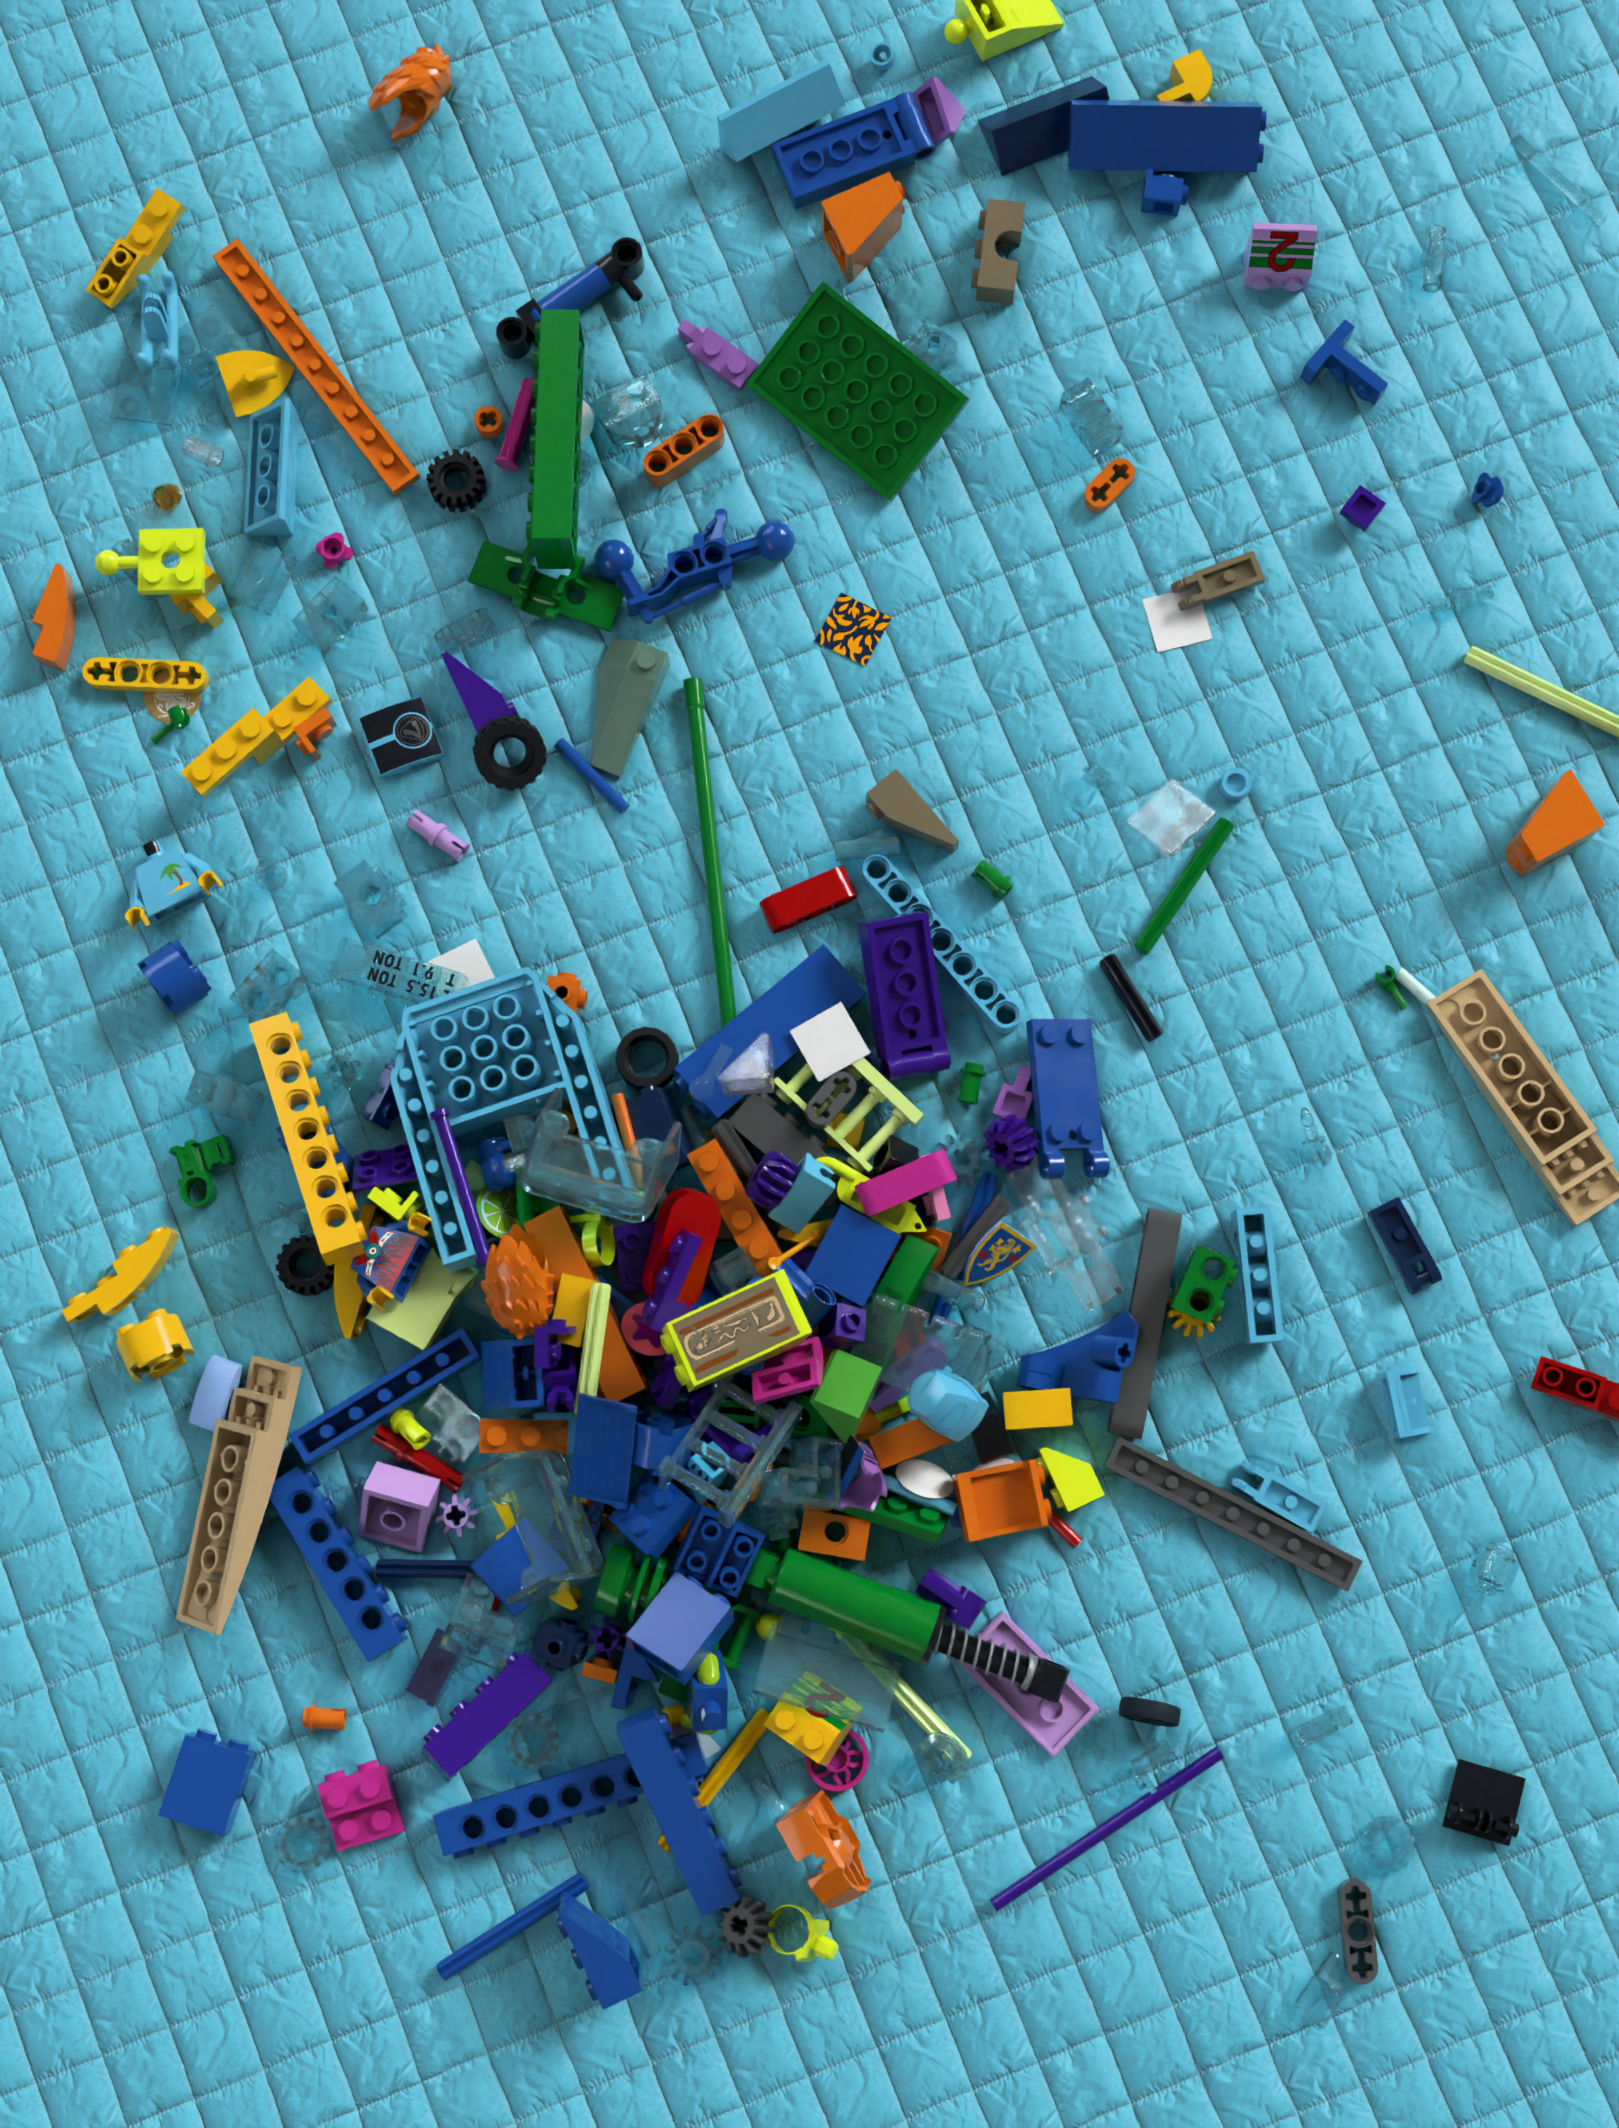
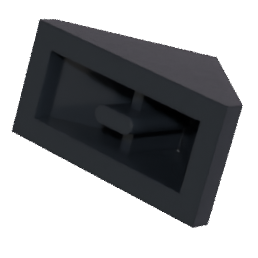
M989 1391L980 1394L988 1402L989 1407L979 1425L970 1433L982 1465L1013 1454L1002 1417Z

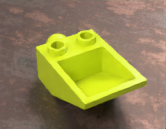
M956 0L954 12L957 18L950 20L946 24L944 36L949 43L954 45L963 43L969 37L981 61H985L1060 29L1064 26V22L1051 0Z

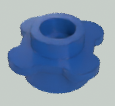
M1482 473L1474 486V492L1471 496L1472 502L1476 504L1481 502L1486 508L1497 504L1504 492L1501 478L1497 476L1491 478L1488 473Z

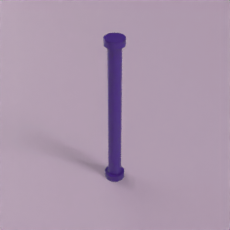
M441 1108L429 1113L431 1121L435 1120L478 1257L475 1260L476 1266L486 1265L490 1250L448 1119L450 1115L449 1108Z

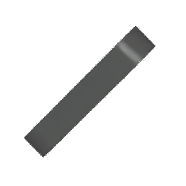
M1349 1878L1339 1885L1337 1891L1344 1970L1354 1982L1367 1984L1373 1981L1378 1973L1371 1891L1359 1879ZM1352 1886H1355L1358 1891L1363 1892V1897L1357 1898V1909L1359 1911L1365 1910V1915L1350 1914L1347 1916L1346 1914L1347 1910L1354 1912L1353 1902L1346 1898V1893L1352 1891ZM1355 1921H1362L1367 1927L1366 1936L1359 1941L1352 1940L1348 1934L1350 1924ZM1350 1946L1355 1948L1369 1946V1951L1361 1950L1363 1961L1370 1964L1369 1968L1364 1969V1975L1362 1976L1352 1969V1965L1358 1964V1953L1355 1950L1350 1951Z

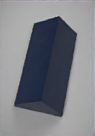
M1090 76L979 119V127L1001 176L1068 151L1071 100H1109L1107 86Z

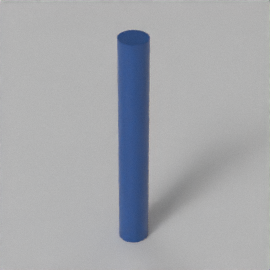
M564 738L555 744L554 747L620 814L629 808L630 805Z

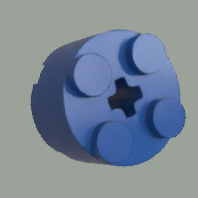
M178 940L173 943L168 942L137 963L142 973L149 979L151 986L175 1017L208 996L207 992L212 990L200 969L196 965L190 968L193 963Z
M637 1411L631 1468H649V1473L654 1476H669L670 1470H689L687 1464L691 1458L694 1436L692 1420L686 1416L670 1412H661V1417H650L651 1411Z

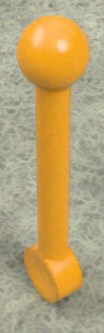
M814 1229L811 1232V1236L779 1257L769 1258L766 1262L767 1269L775 1271L783 1261L814 1241L820 1242L824 1236L823 1232L819 1229Z

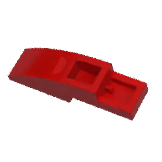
M1543 1356L1540 1357L1531 1389L1619 1422V1383L1607 1380V1377Z

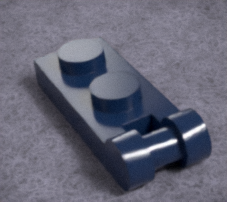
M1399 1197L1367 1213L1411 1295L1422 1290L1421 1287L1428 1283L1435 1284L1442 1280L1438 1267ZM1420 1261L1424 1271L1415 1275L1411 1266Z

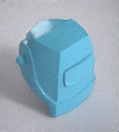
M946 1365L942 1370L931 1368L929 1372L921 1374L914 1380L910 1389V1396L908 1397V1405L911 1408L909 1412L917 1416L924 1424L937 1433L960 1442L979 1425L989 1404L968 1381L957 1374L951 1373L952 1369Z

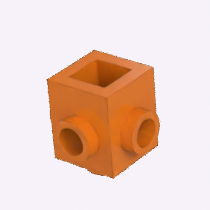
M558 972L557 976H548L546 985L556 994L558 990L568 991L567 996L561 1000L579 1016L580 1009L585 1010L588 997V990H584L582 981L577 980V975L567 972Z

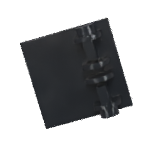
M1458 1758L1442 1826L1510 1846L1511 1838H1516L1519 1831V1824L1515 1823L1526 1778Z

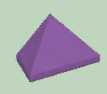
M932 77L912 94L934 145L937 147L956 132L966 109L937 77Z

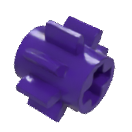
M605 1616L602 1620V1627L591 1624L590 1628L595 1632V1635L586 1641L590 1644L595 1643L597 1646L594 1653L595 1656L605 1651L610 1660L614 1657L613 1650L615 1648L624 1652L625 1646L621 1644L622 1638H626L628 1632L621 1633L619 1627L622 1624V1620H618L612 1625L609 1624V1619ZM605 1628H609L610 1634H616L617 1640L611 1642V1647H608L606 1642L600 1641V1636L605 1634Z

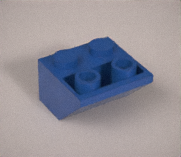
M535 1338L522 1339L520 1341L514 1339L480 1342L484 1410L547 1406V1398L541 1377L543 1368H534Z

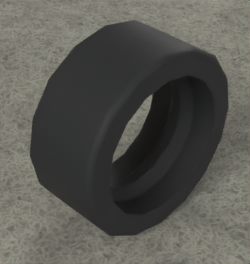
M651 1027L634 1029L624 1036L617 1047L615 1058L622 1078L628 1085L637 1090H642L651 1085L663 1088L672 1081L674 1077L672 1074L673 1070L679 1063L676 1046L668 1034ZM646 1040L660 1044L665 1050L667 1057L666 1066L663 1071L652 1078L637 1076L632 1072L628 1063L629 1052L632 1047Z

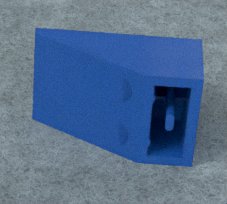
M566 1891L560 1893V1906L557 1907L559 1917L556 1918V1922L563 1938L569 1937L574 1949L571 1950V1954L579 1970L585 1969L589 1979L586 1981V1986L592 2000L596 2001L599 1999L604 2010L642 1992V1969L628 1938Z

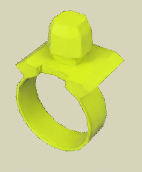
M592 1200L587 1204L584 1215L569 1216L570 1222L576 1223L582 1230V1247L589 1265L592 1267L611 1265L616 1251L614 1226L606 1222V1213L602 1209L600 1200ZM596 1238H601V1257L597 1249Z
M791 1904L782 1905L772 1912L775 1916L769 1922V1926L774 1927L775 1921L781 1912L787 1908H797L804 1914L809 1931L808 1940L804 1946L790 1953L785 1952L778 1946L774 1933H768L767 1937L772 1944L770 1946L775 1951L785 1955H795L796 1960L800 1962H812L816 1959V1956L823 1959L835 1958L839 1946L836 1941L826 1935L830 1927L829 1920L813 1919L811 1913L805 1908Z

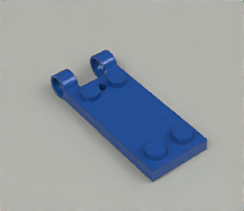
M1031 1019L1026 1022L1036 1132L1037 1139L1040 1140L1038 1142V1168L1040 1176L1043 1179H1061L1065 1171V1161L1059 1151L1083 1150V1169L1085 1175L1088 1178H1105L1109 1173L1110 1161L1103 1146L1091 1019ZM1069 1132L1074 1134L1073 1140L1068 1137Z

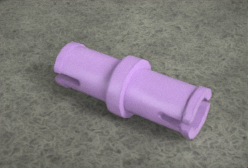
M419 809L413 812L416 816L415 818L412 815L409 816L406 826L427 839V843L431 847L440 848L455 858L457 862L463 859V856L460 855L461 853L464 856L468 853L470 845L449 832V828L445 824L436 823Z

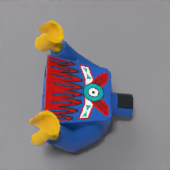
M420 1212L413 1213L408 1220L387 1223L384 1227L372 1226L367 1233L368 1240L362 1242L365 1254L354 1257L351 1263V1268L358 1272L356 1282L366 1300L381 1312H384L383 1304L389 1298H394L396 1301L403 1303L432 1248L420 1236H417L427 1237L428 1232L424 1228L428 1222L433 1220Z

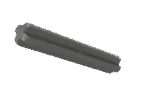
M727 1119L720 1120L712 1126L711 1131L746 1186H748L747 1182L757 1165ZM760 1206L777 1233L779 1230L788 1229L768 1217L769 1209Z

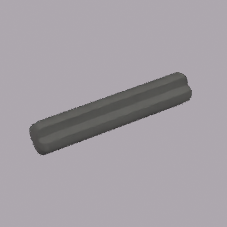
M1000 1195L994 1198L941 1266L940 1273L951 1281L956 1278L967 1264L968 1258L976 1244L1009 1210L1011 1204L1008 1200Z

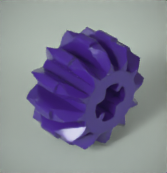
M1015 1114L992 1121V1124L983 1133L986 1141L982 1146L989 1150L990 1154L987 1158L995 1160L996 1168L1004 1167L1006 1172H1010L1030 1165V1162L1039 1153L1036 1144L1040 1140L1033 1137L1032 1132L1034 1128L1026 1126L1025 1118L1018 1119Z
M774 1150L763 1156L761 1162L757 1164L756 1169L752 1172V1176L747 1182L746 1195L761 1207L769 1210L776 1208L792 1188L798 1172V1166L782 1153L779 1154Z

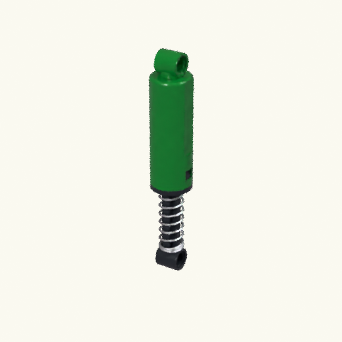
M760 1548L745 1579L746 1583L769 1590L768 1602L772 1605L852 1635L892 1653L905 1656L923 1665H927L932 1652L934 1656L940 1652L947 1655V1661L953 1657L960 1660V1666L964 1662L971 1664L973 1671L978 1667L985 1670L986 1676L989 1672L998 1675V1681L1004 1677L1011 1680V1686L1017 1682L1020 1684L1021 1690H1027L1038 1697L1055 1703H1059L1070 1673V1669L1048 1659L1038 1658V1656L1028 1653L1026 1656L1021 1655L1018 1648H1015L1013 1651L1008 1650L1006 1643L1000 1646L995 1645L993 1638L987 1641L982 1640L980 1633L972 1636L968 1634L967 1628L959 1631L954 1623L949 1626L944 1625L947 1607L927 1601L894 1586L890 1587L793 1548H787L784 1557Z

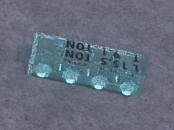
M343 936L329 972L337 980L336 984L343 988L355 990L356 986L368 989V995L386 1000L387 995L399 999L398 1003L405 1007H411L466 988L470 982L464 973Z

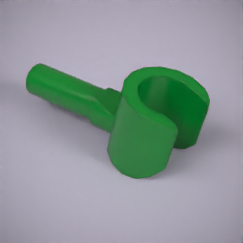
M176 705L167 711L171 721L150 738L154 744H157L174 729H181L189 725L190 717L186 708Z
M1385 965V972L1390 979L1383 980L1376 972L1374 982L1379 988L1387 989L1400 1009L1403 1010L1408 1005L1393 982L1395 970L1391 966Z

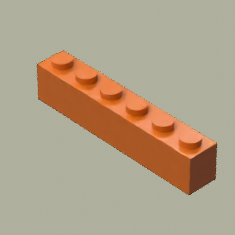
M557 1206L523 1223L527 1235L529 1232H533L540 1251L543 1250L547 1256L550 1274H554V1304H556L562 1273L600 1282L594 1267L589 1265L585 1258L582 1242L573 1223L570 1222L569 1215L564 1207ZM609 1301L597 1394L600 1398L624 1402L650 1389L651 1386L633 1349L623 1337L621 1324Z

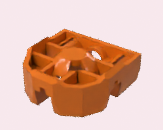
M824 1788L794 1804L775 1824L796 1862L813 1853L817 1859L822 1856L824 1857L823 1862L819 1865L820 1870L812 1874L807 1880L811 1890L823 1905L830 1909L839 1907L862 1896L870 1888L872 1880L866 1877L865 1869L859 1856L861 1843L848 1820L837 1813Z

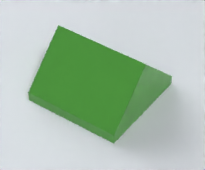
M837 1349L832 1351L823 1370L821 1386L814 1389L809 1402L842 1442L846 1444L851 1434L854 1438L857 1435L875 1395L882 1367Z

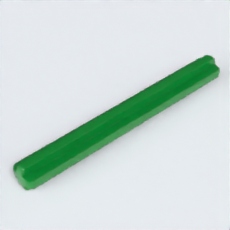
M1223 817L1218 819L1136 940L1134 947L1139 952L1145 955L1150 953L1233 830L1234 825L1232 822Z

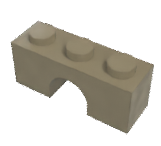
M988 199L987 210H980L978 230H984L983 240H976L974 257L975 259H980L979 269L973 268L971 288H977L976 300L1013 304L1018 261L1003 259L996 251L1005 245L1020 246L1025 203Z

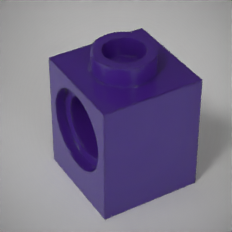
M838 1302L835 1303L817 1324L819 1333L816 1337L820 1338L823 1346L843 1351L865 1342L867 1309Z

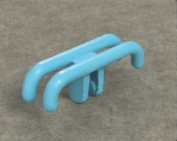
M167 270L161 275L166 295V311L160 296L152 292L148 276L140 274L137 277L141 296V350L136 354L135 361L142 372H149L153 367L154 341L166 340V349L161 351L160 356L163 364L168 369H174L178 364V291L173 273Z

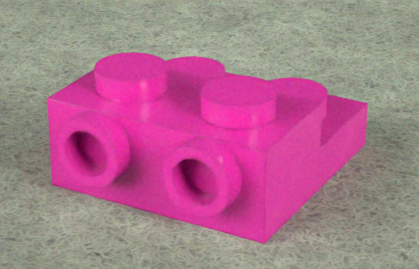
M377 1760L357 1765L358 1772L346 1776L344 1770L324 1775L325 1782L317 1785L326 1819L329 1818L337 1851L405 1831L388 1763L378 1766Z

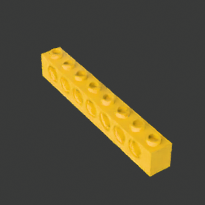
M287 1012L250 1023L249 1027L321 1256L326 1266H330L365 1254L362 1242L368 1240L362 1221L355 1222L352 1213L358 1211L353 1192L346 1193L343 1185L349 1179L343 1162L337 1164L334 1154L340 1151L334 1134L327 1135L325 1125L331 1123L325 1106L318 1107L316 1097L321 1096V1092L316 1078L309 1079L307 1069L312 1068V1064L307 1050L300 1051L298 1041L304 1039L297 1021L291 1023ZM281 1049H289L285 1054H276ZM298 1076L294 1082L285 1083L289 1077ZM307 1104L305 1109L294 1111L298 1105ZM310 1132L316 1133L312 1139L303 1140L306 1134ZM318 1161L326 1162L321 1168H312L313 1164ZM335 1190L332 1196L321 1198L323 1192ZM336 1219L345 1220L339 1227H330V1224Z

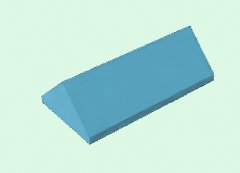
M825 59L718 115L719 140L722 152L738 162L845 106L829 61Z
M286 397L250 414L244 534L294 535L299 415L291 399Z

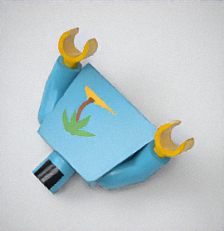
M159 840L150 841L142 846L147 862L135 868L136 877L131 884L129 910L125 913V918L131 930H135L134 926L139 921H143L145 926L150 925L146 913L157 924L212 897L209 891L210 888L215 884L222 887L223 882L212 871L208 863L191 853L181 854L177 849L165 852Z

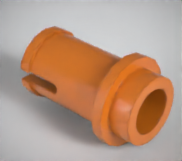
M312 1704L311 1707H304L302 1726L303 1728H309L310 1732H313L314 1728L344 1731L347 1715L346 1708H317L316 1704Z

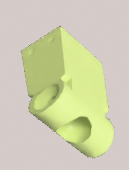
M429 1242L427 1243L432 1248L403 1303L396 1301L394 1298H389L383 1304L384 1312L372 1306L366 1316L375 1325L422 1351L437 1343L456 1310L460 1299L473 1288L483 1273L472 1266L452 1273L443 1266L434 1245Z

